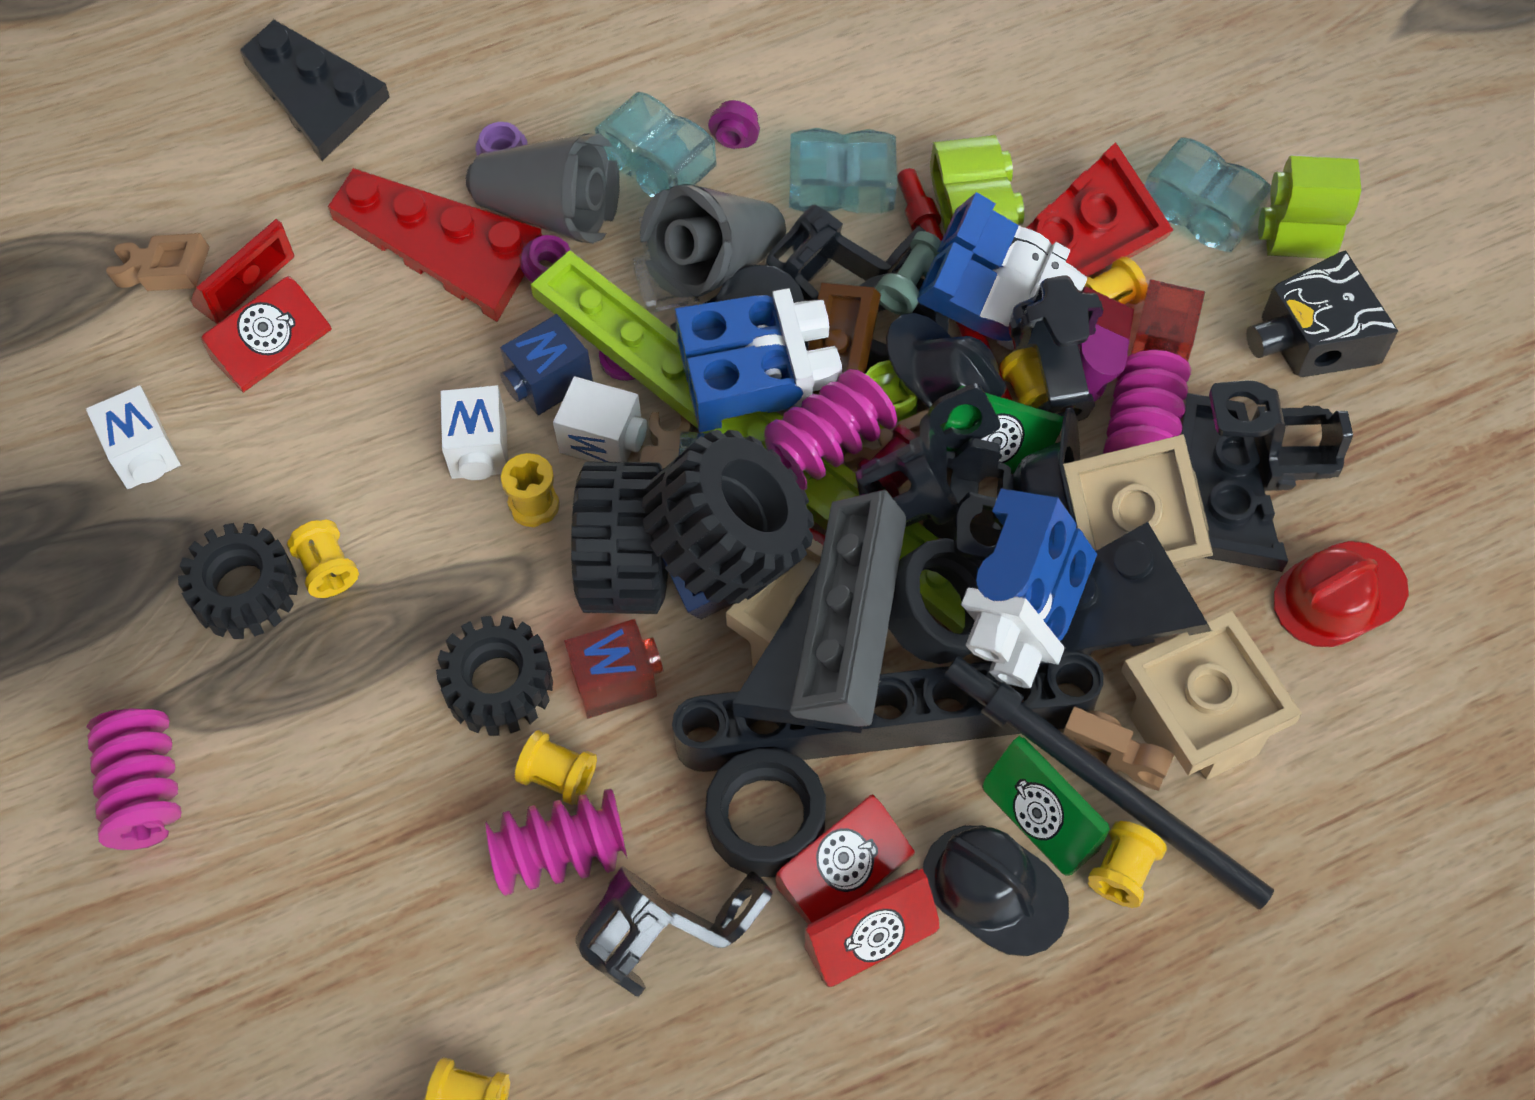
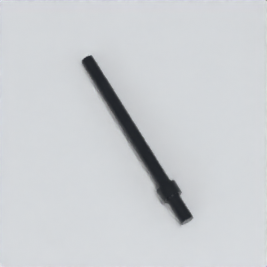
M957 656L943 676L983 705L981 712L1000 727L1005 723L1010 725L1256 909L1260 910L1268 903L1274 893L1272 887L1022 703L1024 698L1022 694L1004 681L997 685L960 656Z

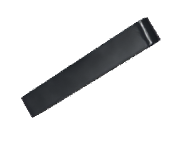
M1063 652L1059 665L1040 662L1031 688L1010 686L1024 696V702H1022L1024 705L1057 729H1065L1074 706L1086 712L1094 711L1104 684V678L1100 665L1092 657L1081 652ZM993 661L970 664L997 685L1002 683L997 681L989 672ZM949 666L880 674L875 708L882 705H891L898 708L902 715L894 719H883L874 713L871 725L862 727V734L775 722L779 728L772 733H755L749 727L754 722L759 721V719L733 716L732 702L739 691L689 698L678 706L673 715L672 722L675 748L679 760L687 768L699 772L717 771L735 755L756 748L781 749L803 760L1021 733L1007 723L1000 727L981 712L983 705L943 676ZM1064 683L1076 685L1085 695L1080 697L1069 696L1063 693L1058 685ZM941 698H952L957 700L963 708L955 712H949L940 709L935 704V701ZM699 727H709L717 732L712 739L705 742H695L687 737L693 729Z

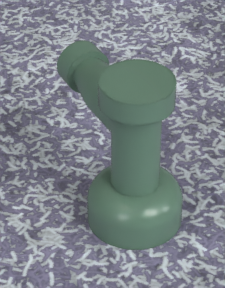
M926 231L917 232L910 243L912 251L898 273L886 274L879 280L875 289L881 293L879 304L885 309L897 315L911 314L918 304L917 298L919 296L916 285L922 275L926 277L934 257L939 254L937 250L941 240Z

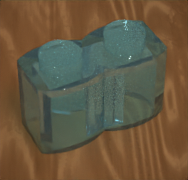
M637 91L595 127V133L607 138L612 147H604L608 160H616L619 171L636 178L642 190L652 197L660 191L676 185H696L717 166L715 140L699 125L687 118L675 116L662 102L644 92Z
M821 128L791 133L789 168L790 208L805 212L812 204H815L828 212L841 208L854 213H884L894 210L897 190L895 135L872 129L842 135Z
M1183 137L1179 138L1148 175L1145 183L1146 189L1169 223L1185 226L1202 244L1225 252H1232L1258 220L1261 209L1266 207L1271 190V185L1257 173L1241 165L1226 163L1210 147L1196 140Z

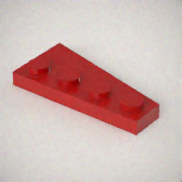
M1116 142L1026 227L1043 235L1052 245L1057 242L1070 249L1066 263L1092 279L1110 270L1112 263L1123 256L1132 258L1165 240L1173 231V228Z
M354 168L328 205L332 220L380 250L385 251L389 249L403 258L404 264L420 275L426 272L442 282L445 290L460 300L466 297L479 305L482 313L496 322L500 319L525 276L520 265L524 247L533 239L543 236L540 228Z

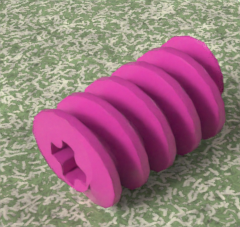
M1160 350L1140 351L1127 356L1123 372L1116 377L1117 382L1113 393L1114 401L1110 410L1111 419L1109 420L1106 432L1108 438L1105 441L1103 454L1181 434L1183 425L1180 419L1183 418L1186 407L1183 400L1186 399L1188 393L1186 382L1191 375V367L1188 361L1177 354Z
M849 369L838 377L837 382L831 381L820 389L819 395L812 394L802 401L801 407L794 406L785 412L783 420L775 419L766 425L764 431L765 445L768 451L772 449L781 457L780 461L787 469H792L798 478L796 480L800 489L806 490L807 481L803 470L816 480L826 476V469L821 459L822 457L834 467L840 466L844 463V455L840 445L847 452L853 455L857 454L862 450L860 435L864 439L873 442L880 438L878 423L889 430L896 426V409L888 395L872 378L859 370Z
M135 708L111 710L101 713L92 718L86 726L90 730L88 734V749L93 753L90 757L91 772L95 776L93 780V795L98 799L95 804L96 819L101 823L98 827V841L103 846L116 850L149 848L168 837L169 831L164 826L181 818L182 813L181 806L174 802H167L178 795V783L172 779H166L175 772V761L169 756H164L172 750V738L163 733L169 727V716L163 711Z
M612 789L604 790L600 810H596L587 795L584 794L578 796L576 815L570 816L562 801L556 800L553 801L550 821H544L536 806L533 805L528 806L525 826L519 827L510 811L502 812L499 832L494 833L487 821L485 822L495 880L504 896L514 892L517 874H520L527 887L532 890L539 887L542 868L547 870L555 884H559L565 881L567 863L569 862L572 863L582 879L590 876L593 857L598 858L607 873L615 871L618 851H623L627 858L618 808Z

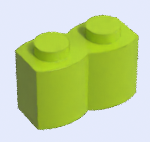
M996 135L933 142L930 173L935 197L940 207L944 233H946L955 210L976 192L996 203L993 208L994 211L1017 225L1023 224V198L1020 192L1013 193L1010 184L1013 177L1011 155L1008 150L1002 151Z
M1290 156L1287 159L1283 171L1275 172L1273 175L1270 190L1271 205L1270 207H1263L1259 216L1258 237L1260 240H1266L1267 256L1327 259L1339 252L1346 225L1351 222L1360 199L1361 180L1358 159Z

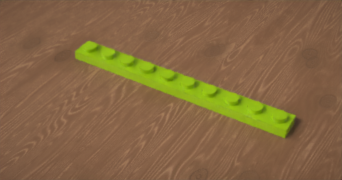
M570 250L531 283L532 296L555 315L558 314L567 325L698 428L678 347L677 335L672 329ZM754 412L723 419L722 428L714 430H719L723 434L727 430L739 431L744 439L752 436L760 440L763 447L767 449L764 438L765 427L775 419L783 420V416L778 412ZM714 430L705 431L703 433L706 435L708 432ZM822 457L826 476L816 480L805 470H803L807 481L805 492L809 500L806 507L813 514V521L826 530L832 502L859 496L856 473L844 464L834 467ZM918 522L905 527L900 559L925 542L939 538ZM924 569L920 574V593L925 608L952 632L961 634L965 627V610L961 605L960 595L944 577L937 572Z

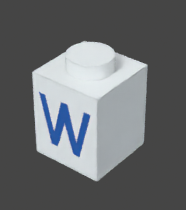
M575 376L553 421L559 453L587 461L627 462L631 451L638 452L641 449L647 431V420L641 417L638 394Z
M141 385L86 408L107 458L127 490L141 483L155 481L164 473L181 466L160 419Z
M498 385L441 391L442 451L451 479L483 480L491 475L501 474L502 468L508 462L506 414Z

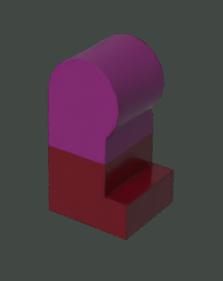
M1085 286L1082 292L1098 294L1103 306V314L1098 318L1095 334L1089 335L1086 342L1077 344L1088 392L1092 394L1095 402L1102 397L1107 384L1118 377L1126 366L1134 309Z

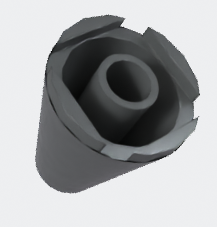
M586 133L481 153L467 170L466 186L475 203L481 207L578 242L593 244L602 240L607 234L598 233L603 222L614 220L620 193L618 162L616 160H608L604 148L612 147L610 141L601 134Z
M690 184L676 185L655 194L644 211L640 227L641 243L647 242L651 260L645 261L648 272L662 289L676 297H700L714 291L740 269L757 265L767 259L772 248L786 235L784 217L773 204Z

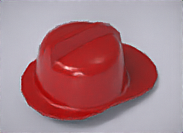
M1347 541L1318 551L1286 571L1280 577L1274 591V611L1281 626L1295 639L1314 647H1336L1351 642L1359 636L1389 622L1403 610L1409 596L1408 579L1400 564L1385 550L1369 543Z

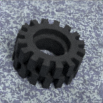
M234 523L223 525L225 535L217 537L215 531L211 529L204 533L209 542L203 547L194 541L188 548L194 560L182 558L179 567L185 575H178V585L183 591L181 594L198 621L206 629L210 627L215 635L224 637L228 630L233 639H244V628L249 627L255 637L264 633L261 626L262 622L268 620L275 627L282 621L277 612L279 608L288 613L290 612L294 603L289 595H297L298 585L294 579L297 575L282 544L278 539H274L270 531L262 528L260 533H258L254 524L244 523L242 533H239ZM242 566H255L260 570V578L248 591L236 596H222L218 593L217 586L219 582L230 571Z
M491 615L481 617L483 628L475 630L471 621L461 626L465 636L463 639H459L453 633L449 636L446 643L450 652L440 650L437 660L441 669H437L436 673L446 704L460 724L465 720L468 729L479 733L483 725L486 727L489 736H500V725L507 724L510 734L520 731L517 720L524 717L529 724H532L538 718L536 706L546 709L550 701L547 690L553 691L552 669L543 641L538 634L533 636L529 625L522 621L518 628H516L512 617L502 616L500 626H495ZM506 658L518 666L519 673L515 683L501 692L483 693L475 688L472 683L475 670L486 661Z

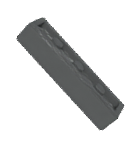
M886 490L835 501L831 504L790 713L796 718L851 726H869L872 723L906 525L904 512Z

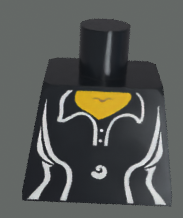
M1345 250L1278 283L1269 295L1262 314L1263 322L1249 326L1246 337L1248 346L1255 357L1262 358L1281 352L1295 375L1309 377L1383 363L1398 333V329Z

